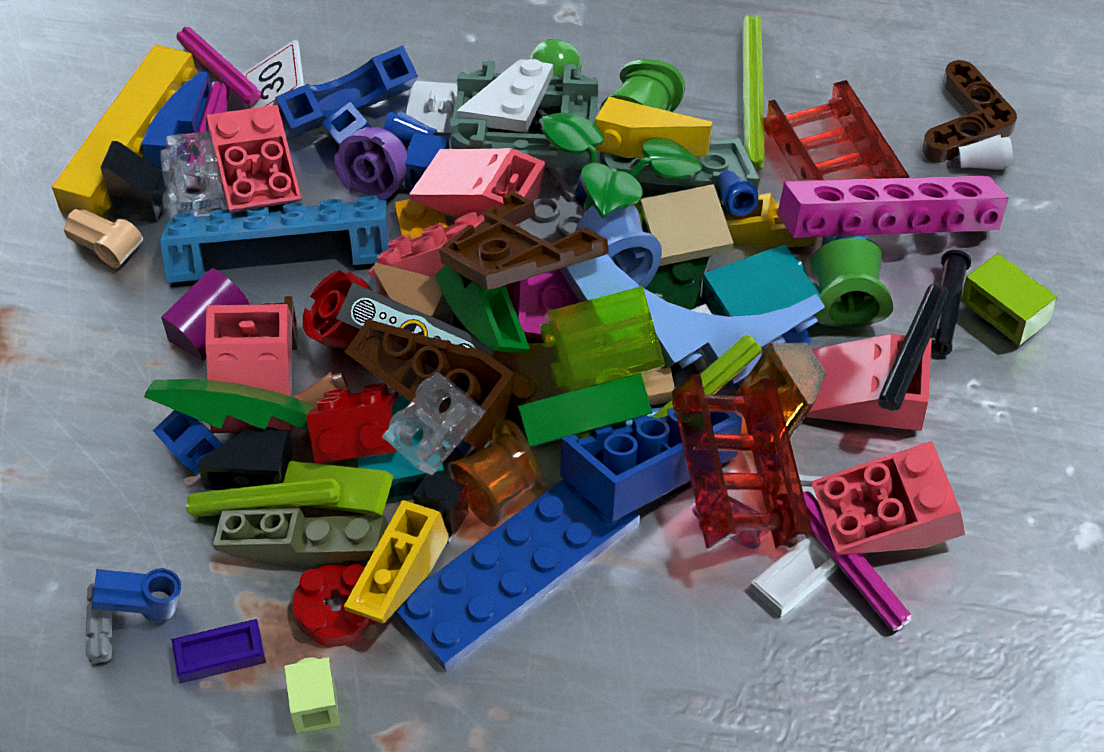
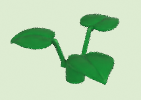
M569 113L550 114L539 120L545 137L557 149L571 154L588 152L590 163L585 165L581 171V181L587 194L583 207L587 211L594 206L601 218L610 215L616 210L632 206L641 199L643 190L635 177L645 166L651 165L655 174L668 179L688 178L700 173L703 168L700 161L684 146L666 138H653L643 144L642 153L646 157L642 158L629 174L617 171L616 168L610 169L606 165L597 163V150L595 146L601 145L604 137L594 123L584 117Z

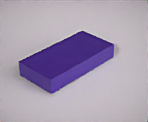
M257 619L171 639L176 673L180 684L266 663Z

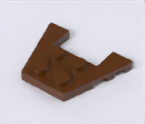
M514 191L507 193L503 197L504 204L496 210V207L491 206L483 213L484 221L474 228L473 225H468L439 248L442 264L487 290L601 257L609 253L607 239L585 227L549 244L515 226L536 214L534 202Z

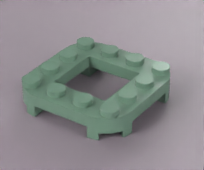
M495 61L482 62V70L469 74L460 72L457 78L458 91L453 118H450L452 149L512 148L546 162L545 168L567 167L571 170L583 169L590 158L587 151L582 154H571L557 149L548 141L544 134L489 132L486 120L457 119V110L502 74L495 73ZM565 64L564 76L553 75L539 107H561V113L578 115L595 124L598 104V80L596 77L589 79L584 75L578 74V66Z

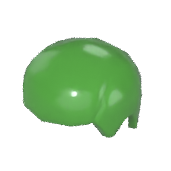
M547 39L539 43L529 58L553 64V75L564 76L565 64L578 66V74L581 73L582 57L578 50L570 43L559 39Z

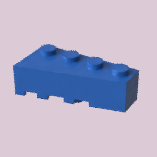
M716 397L668 409L667 416L661 418L648 417V415L634 418L632 425L613 430L608 425L594 429V436L578 439L576 434L563 437L561 441L560 476L613 522L736 457L739 449L742 417Z

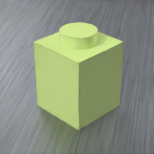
M329 657L322 659L304 658L295 664L285 665L290 714L296 734L341 725L335 682Z

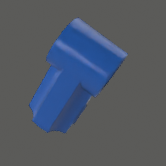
M165 568L154 569L148 572V574L96 569L91 609L141 613L150 621L164 622L170 619L176 612L182 588L181 580L176 573ZM160 591L169 597L158 599L152 596L151 593Z

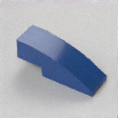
M208 72L198 73L177 90L158 111L148 127L141 146L145 160L159 170L176 171L183 147L193 145L211 89Z

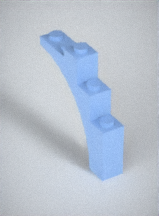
M608 254L559 269L582 307L591 314L594 326L609 349L618 343L623 349L643 337L640 332L643 329L667 368L676 363H679L682 369L702 357L699 351L700 348L712 364L746 334L752 336L761 346L764 353L767 354L786 342L782 334L793 327L797 333L802 332L818 321L814 314L825 308L818 295L815 294L788 308L761 315L727 317L698 313L666 302L642 288L616 266ZM762 352L725 384L726 388L736 382L740 388H743L759 378L761 374L757 369L768 363Z

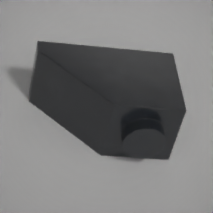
M112 141L100 168L116 218L158 223L163 209H166L170 203V189L165 185L162 171L122 143Z
M247 428L199 459L197 467L204 489L225 490L283 483L289 461H292L293 456L288 431L275 428H266L265 430Z

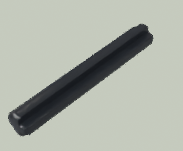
M936 284L928 286L879 395L878 404L882 409H888L891 412L900 409L947 301L948 290L945 287H939Z

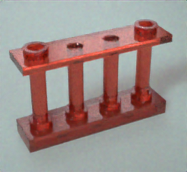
M847 80L833 84L832 98L828 104L784 115L775 99L768 101L767 117H764L763 121L765 132L769 138L773 137L798 181L824 180L822 176L861 165L868 168L873 175L865 179L910 177ZM830 117L834 120L837 119L841 125V128L799 139L793 129L794 127ZM845 141L850 144L852 143L857 152L815 164L808 154L809 151Z
M693 374L671 391L672 405L677 416L698 510L699 527L703 533L706 549L718 547L737 534L736 530H770L775 549H789L813 535L775 379L761 378L739 394V396L705 395L701 375ZM709 412L742 413L748 435L714 433ZM718 450L751 451L757 473H723ZM727 490H761L767 513H732Z

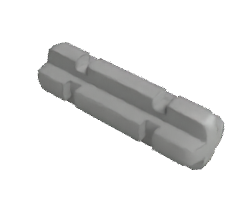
M92 583L87 588V601H89V604L87 605L86 636L89 639L86 641V656L89 662L97 664L99 662H108L112 657V644H110L112 639V611L91 609L95 584Z

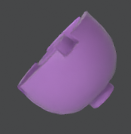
M365 127L350 134L339 144V152L335 154L334 164L336 173L347 190L352 191L354 189L365 194V196H377L378 200H384L394 194L406 179L407 167L405 163L407 160V150L401 140L392 132L378 127Z

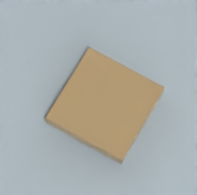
M714 184L641 199V210L648 232L658 239L662 247L659 266L733 251V240Z

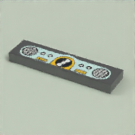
M352 283L336 317L337 320L359 330L367 319L434 339L446 340L452 344L482 350L491 357H493L495 352L468 332L355 283Z

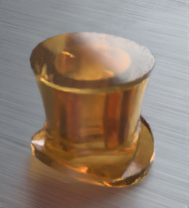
M510 420L502 421L493 429L490 443L487 447L448 464L452 480L466 485L468 507L479 520L490 527L497 525L506 511L525 491L529 492L532 488L545 491L550 488L524 435L518 426Z

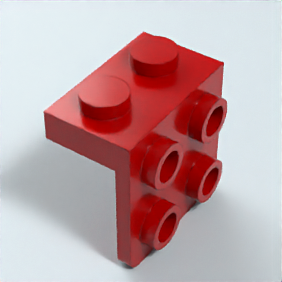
M375 383L364 386V392L348 394V390L345 388L324 392V398L319 399L306 415L315 463L397 452L399 447L392 407L399 397V392L393 388H388L387 383Z

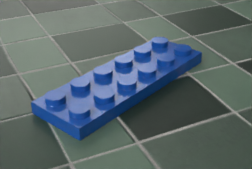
M563 479L422 582L392 615L433 659L447 671L638 526L640 515L634 510L612 522Z

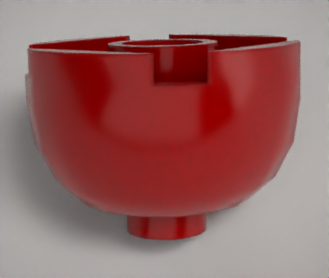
M338 270L325 277L310 295L315 300L311 311L306 308L304 309L303 329L306 335L327 347L347 349L359 332V329L337 320L336 317L352 283L373 291L371 286L350 271L345 274Z

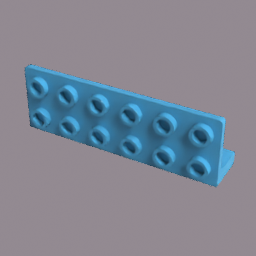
M370 195L359 197L356 199V202L342 203L340 199H328L321 201L318 206L305 207V203L294 202L285 204L283 209L275 210L261 207L248 209L243 213H232L228 209H220L210 212V216L195 217L194 213H180L167 221L159 240L166 283L200 280L205 275L201 243L349 230L353 265L372 264L378 261L377 256L389 248L387 202L385 199L378 200L377 196Z

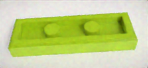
M289 461L283 483L334 478L341 486L340 500L336 503L309 505L307 507L383 516L394 475L383 470Z

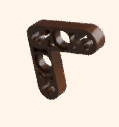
M964 60L950 62L945 69L943 85L968 114L935 126L926 132L922 152L925 157L934 162H945L959 157L958 147L967 146L999 134L1001 138L1009 137L1014 131L1017 120L1016 111L973 64ZM982 96L988 99V101L977 102L971 97ZM964 129H971L976 131L979 135L973 137L964 135L961 131Z

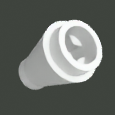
M999 134L967 146L958 147L960 168L1004 170L1005 166H1013V151L1010 137L1001 138Z

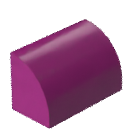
M211 268L161 316L168 341L202 361L206 359V305H250L243 292L228 277L214 268Z

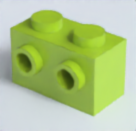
M998 253L966 276L961 296L962 303L1019 346L1050 322L1057 301V296L1051 293L1047 287L1039 284L1020 270L1016 264L1009 262Z

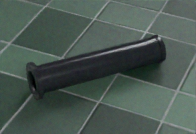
M949 250L941 256L943 271L939 287H945L948 290V296L931 335V353L939 356L942 344H944L943 355H948L952 351L965 274L972 263L971 257L960 250Z

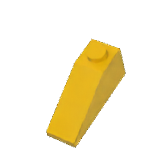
M608 97L595 118V125L604 137L603 143L595 146V149L625 158L646 157L642 153V147L646 141L653 138H666L684 146L694 156H707L713 122Z
M405 500L401 501L344 605L346 611L383 624L392 616L431 573L449 539L439 511Z

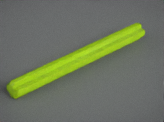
M747 15L743 19L744 148L755 170L759 171L764 167L765 160L761 18L757 15L753 17Z

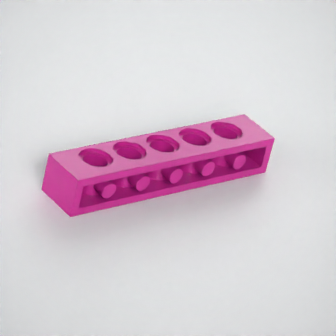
M989 176L784 181L777 215L793 238L1000 230L1009 197Z

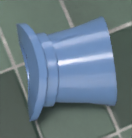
M632 205L616 210L610 215L601 218L594 206L589 208L580 218L576 231L585 227L606 238L609 250L608 256L616 266L645 289L658 270L662 256V247L653 234L643 232L638 210Z

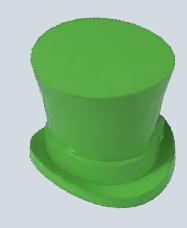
M652 59L634 60L622 67L620 71L622 85L608 97L673 112L683 100L685 81L682 74L674 66L666 62ZM608 97L602 102L600 110L603 107L606 100L608 99Z
M846 238L829 242L815 251L810 264L822 290L819 298L825 308L815 313L820 324L828 327H858L876 324L890 317L893 312V301L888 289L879 281L882 252L876 244L864 239Z

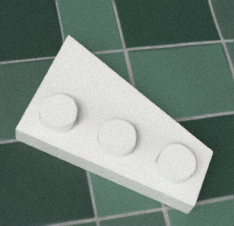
M519 59L457 110V119L486 120V125L490 128L527 133L553 77V64L543 63L536 59Z

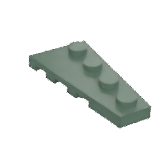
M740 138L710 140L708 155L695 156L703 165L700 173L683 179H668L655 174L651 165L645 166L635 177L640 183L695 187L714 184V187L718 188L717 178L719 174L723 171L731 170L754 184L757 190L760 181ZM600 151L599 160L601 164L606 165L610 169L616 168L617 171L629 174L638 162L645 157L625 158Z

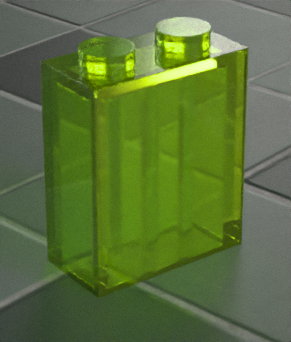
M643 286L547 311L544 316L545 323L540 324L543 343L546 348L552 347L556 363L551 364L555 385L557 388L563 387L565 393L637 374L644 375L658 371L665 366Z

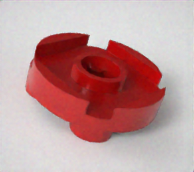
M334 563L317 569H309L301 575L300 584L293 596V611L297 625L303 633L305 631L308 635L314 637L315 642L321 645L344 646L356 642L363 637V631L371 623L375 624L376 621L346 611L344 608L345 603L341 604L339 611H332L331 606L326 605L333 598H341L343 600L349 598L364 570L363 566L359 564Z

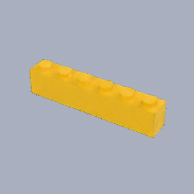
M157 44L152 47L52 185L60 212L70 214L74 209H85L102 217L105 211L112 207L100 168L111 142L118 141L145 159L141 143L151 122L168 99L186 82L198 74V71L195 69L192 53Z

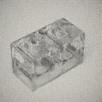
M211 131L167 136L165 150H160V161L163 172L169 171L171 183L166 184L169 205H176L177 214L194 213L195 215H201L222 209L224 194ZM189 154L196 160L185 162L179 156ZM190 187H196L203 193L195 196L190 195L185 190Z
M436 372L433 377L427 378L419 385L416 390V397L411 403L392 417L389 422V429L382 437L417 469L433 475L486 411L455 383ZM451 397L450 407L446 412L440 414L439 406L445 398ZM423 428L421 442L413 446L412 438L414 434Z

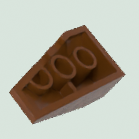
M367 319L345 350V353L455 435L481 451L506 417L516 374L482 350L452 344L446 340L434 339Z

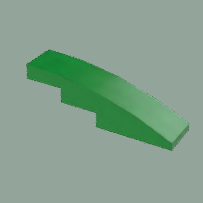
M200 379L153 380L144 395L149 400L220 429L227 415H230L263 430L266 429L271 416L309 431L306 415L314 406L279 392L238 383Z

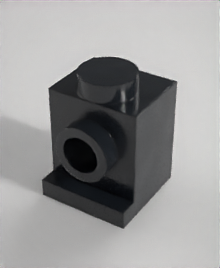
M429 470L413 494L414 504L440 512L449 536L447 541L449 544L469 513L466 485Z

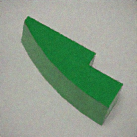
M446 265L435 274L441 291L454 314L480 342L492 350L526 354L530 350L505 285L487 290Z
M642 374L518 406L530 447L653 414Z

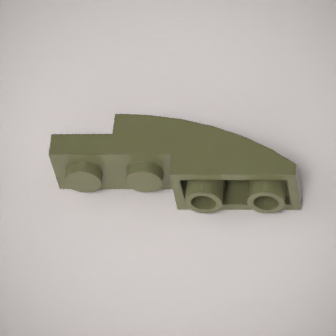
M300 508L222 510L213 547L217 551L254 561L281 566L317 569L328 564H348L349 561L369 560L389 523L384 515L305 517Z

